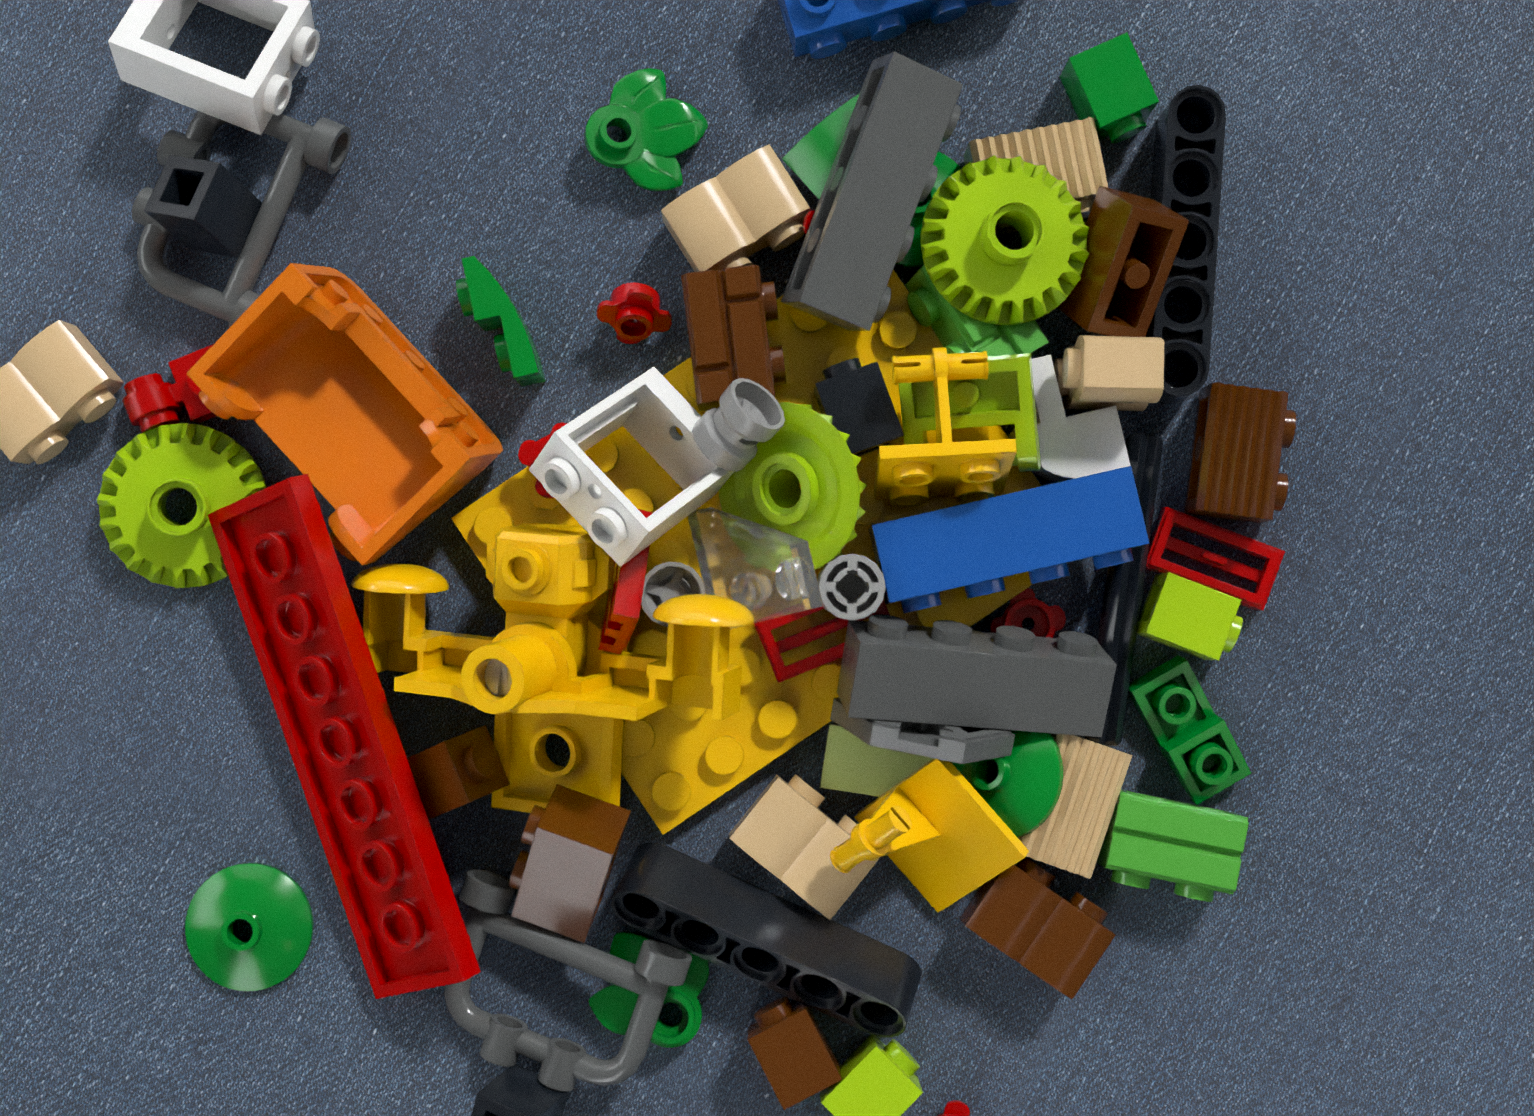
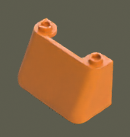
M290 263L186 373L201 389L199 397L211 412L226 420L231 416L241 420L253 419L301 473L309 475L312 485L335 509L328 517V524L332 530L329 534L332 544L346 558L352 561H359L362 566L377 561L480 474L503 451L502 444L493 431L366 293L345 274L331 267Z

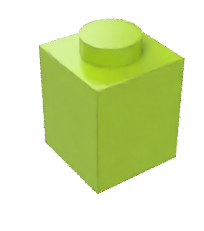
M1170 572L1155 574L1139 617L1137 635L1203 660L1219 661L1222 651L1229 653L1240 635L1243 618L1236 614L1241 599Z
M871 1034L840 1066L842 1080L820 1091L821 1103L834 1116H901L923 1093L919 1079L914 1074L920 1068V1065L895 1039H892L885 1045L875 1035Z

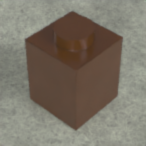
M486 725L446 740L407 758L428 820L510 785L501 763L500 755L493 744Z
M783 997L767 1004L753 1015L756 1023L748 1026L747 1040L783 1110L842 1080L840 1064L809 1006L798 1001L791 1004L788 997Z

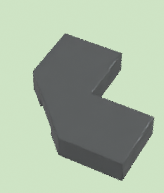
M839 697L833 699L830 717L835 723L870 746L958 764L1011 756L1015 734L1011 730L851 718L847 716Z

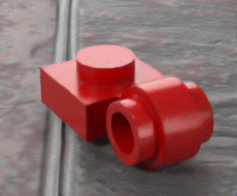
M214 344L168 362L176 382L174 384L164 382L159 373L144 375L126 383L124 389L127 395L122 399L131 424L139 426L142 433L161 425L178 424L179 419L176 413L181 411L183 406L186 407L191 421L199 424L216 417L217 415L211 412L199 397L201 389L186 374Z

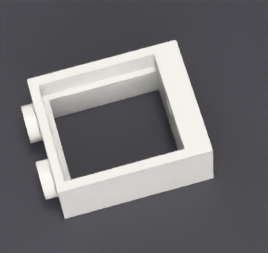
M134 0L108 40L120 80L261 135L272 115L278 116L285 110L291 95L292 81L300 67H308L315 58L320 34L314 27L310 0ZM198 2L274 31L245 80L168 50Z
M652 367L555 431L529 468V471L540 481L545 490L588 532L591 539L603 548L620 567L711 499L734 473V471H727L718 467L699 450L693 439L692 429L701 418V415L655 367ZM621 426L637 440L683 489L681 493L647 518L584 453ZM676 427L682 431L683 436L677 433Z

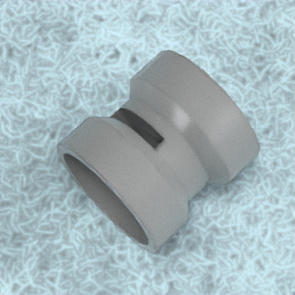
M744 378L733 380L721 394L719 399L720 407L707 410L692 429L693 439L699 450L707 459L727 471L738 472L744 469L755 457L758 450V442H766L772 439L785 422L784 412L774 396L760 384Z
M853 553L838 556L825 564L819 572L816 582L817 596L824 609L835 617L851 621L866 618L874 613L882 603L886 589L884 575L878 565L866 556Z
M665 562L656 565L645 575L641 604L644 612L652 621L668 627L667 622L659 621L652 617L657 606L674 597L689 594H705V587L701 577L692 567L681 562Z

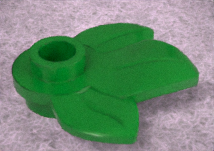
M652 68L641 69L625 75L616 82L612 89L609 105L597 109L588 119L584 130V141L587 150L596 161L607 167L622 168L637 186L650 191H668L681 187L683 183L680 165L675 156L686 152L697 144L704 135L708 122L691 104L675 98L666 99V80L662 70ZM610 126L621 128L626 132L627 140L624 142L613 141L607 134V128Z
M617 932L613 937L610 954L636 964L643 941L650 938L633 932ZM689 953L692 956V961L684 984L681 986L669 985L663 1004L669 1002L677 1004L682 1010L683 1017L675 1024H667L659 1017L651 1038V1042L655 1045L665 1048L679 1047L689 1042L696 1035L702 1020V1007L697 996L708 980L709 962ZM610 985L597 991L589 998L588 1002L596 1018L604 1027L618 1035H625L639 994L617 985Z

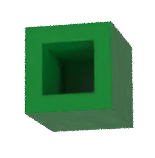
M1128 32L1070 57L1060 75L1061 82L1078 119L1094 118L1098 139L1101 140L1109 136L1113 144L1124 141L1147 127L1145 120L1159 102Z

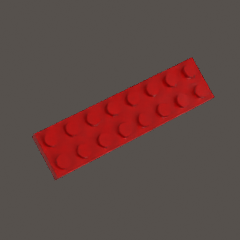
M304 474L287 478L208 514L375 999L468 980L480 973L481 970L309 475Z

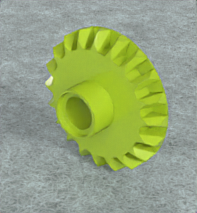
M993 155L982 161L969 162L941 184L926 208L921 227V251L926 271L933 285L946 301L973 319L996 325H1015L1036 320L1048 314L1066 300L1081 279L1084 264L1089 256L1087 251L1089 227L1084 224L1081 214L1082 202L1074 200L1067 190V182L1058 180L1047 171L1046 165H1034L1025 162L1021 156L997 158ZM1006 223L1019 231L1022 238L1021 249L1011 250L1004 247L996 237V224Z
M779 402L785 417L783 427L772 439L766 442H758V450L755 457L744 469L738 472L734 471L718 490L719 499L731 533L752 558L776 571L803 573L822 568L836 557L842 556L843 547L857 537L854 530L856 521L866 513L859 506L860 493L867 487V484L859 480L856 468L862 458L852 454L847 445L850 434L838 431L832 425V416L814 411L810 404Z
M178 423L161 425L136 435L128 444L116 452L109 467L102 474L103 481L97 497L100 513L99 526L109 542L110 550L124 562L127 569L141 575L151 583L175 588L209 585L226 578L228 573L208 514L267 488L265 479L257 463L247 450L223 432L198 424ZM177 488L187 490L196 499V515L187 524L177 523L167 513V498Z

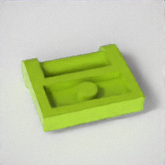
M1031 353L989 356L987 359L989 368L987 380L949 381L948 394L951 429L1014 424L1017 452L1012 466H1018L1019 472L1040 471V444L1037 432ZM933 382L898 383L904 445L928 443L926 431L936 430Z

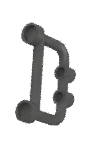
M198 111L191 120L185 134L169 130L163 136L157 151L159 165L164 166L169 155L209 161L211 155L209 145L213 135L220 126L228 122ZM282 113L278 116L272 115L263 133L288 144L223 292L172 272L165 266L163 261L164 248L169 236L173 235L144 211L153 189L150 187L143 188L134 201L132 219L134 222L145 226L139 239L136 256L139 271L148 285L162 295L229 322L230 328L261 295L253 292L254 286L307 165L329 174H335L344 163L350 148L351 130L348 126L325 117L320 118L314 126H311Z
M472 869L467 871L459 898L462 902L469 905L464 924L477 962L487 933H490L639 994L620 1051L612 1059L604 1060L587 1054L586 1049L574 1041L565 1038H549L529 1030L528 1025L519 1018L507 1014H491L475 1005L470 995V985L473 977L464 982L445 985L444 997L447 1009L455 1022L469 1033L484 1039L479 1052L480 1056L490 1063L505 1067L516 1065L519 1054L541 1063L537 1076L538 1080L545 1086L559 1091H572L577 1079L590 1084L609 1086L622 1083L634 1075L646 1056L669 985L681 986L684 984L692 956L687 951L667 942L648 939L642 943L636 964L567 936L512 917V914L508 913L516 889L508 886L510 879L485 870Z

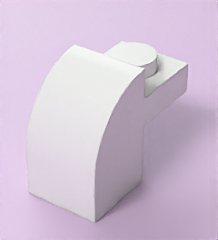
M1051 354L1033 358L1032 371L1041 464L1040 471L1032 472L1049 481L1062 482L1131 466L1117 407L1112 406L1066 417ZM1015 430L1007 435L1009 439H1016Z

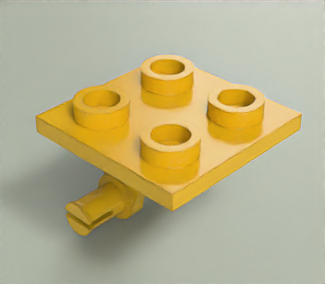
M946 347L932 348L931 355L892 356V378L894 385H897V383L933 382L936 443L879 446L874 483L875 500L890 499V504L893 506L913 507L927 503L929 497L955 496L957 502L970 503L992 498L994 494L1003 493L1017 452L1016 439L952 442L948 383L953 380H987L989 372L987 351L947 354Z
M933 758L861 809L854 817L859 824L852 828L851 837L839 846L834 847V850H831L830 859L833 866L839 872L848 873L865 859L876 861L878 858L887 855L939 913L1024 859L1029 850L952 762Z

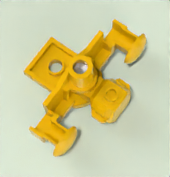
M521 524L501 528L495 534V539L487 544L486 578L493 584L494 599L506 612L505 630L496 637L425 629L426 593L442 592L449 589L447 580L432 569L413 564H383L361 571L351 582V587L364 590L363 631L377 673L386 670L408 673L394 678V691L452 698L474 706L482 712L495 714L494 746L500 755L501 763L510 785L492 792L491 808L531 813L534 805L546 808L557 784L620 807L624 720L638 721L669 705L712 709V720L722 721L739 712L742 665L728 664L730 627L754 623V616L751 611L735 600L717 595L689 594L674 597L658 605L652 616L656 620L668 623L667 656L627 652V647L625 651L622 650L621 655L598 650L603 619L590 612V610L603 598L605 593L613 588L614 560L591 539L583 527L553 524ZM549 734L559 735L567 742L570 749V759L566 767L554 764L547 756L545 744Z

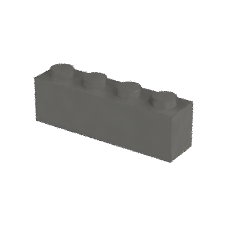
M895 51L872 60L782 297V303L849 331H870L872 323L880 321L890 302L891 288L887 284L895 263H899L904 259L914 238V227L910 226L918 202H923L928 197L935 184L938 169L933 163L940 144L951 136L958 123L961 107L956 102L963 86L962 83Z
M877 614L870 616L868 621L848 620L837 694L847 716L851 718L1102 737L1117 664L1101 647L1096 638L1080 632L1064 631L1059 633L1058 638L1035 636L1033 632L1016 626H999L996 628V633L972 631L968 625L950 620H938L933 623L932 627L908 625L905 620L899 617Z

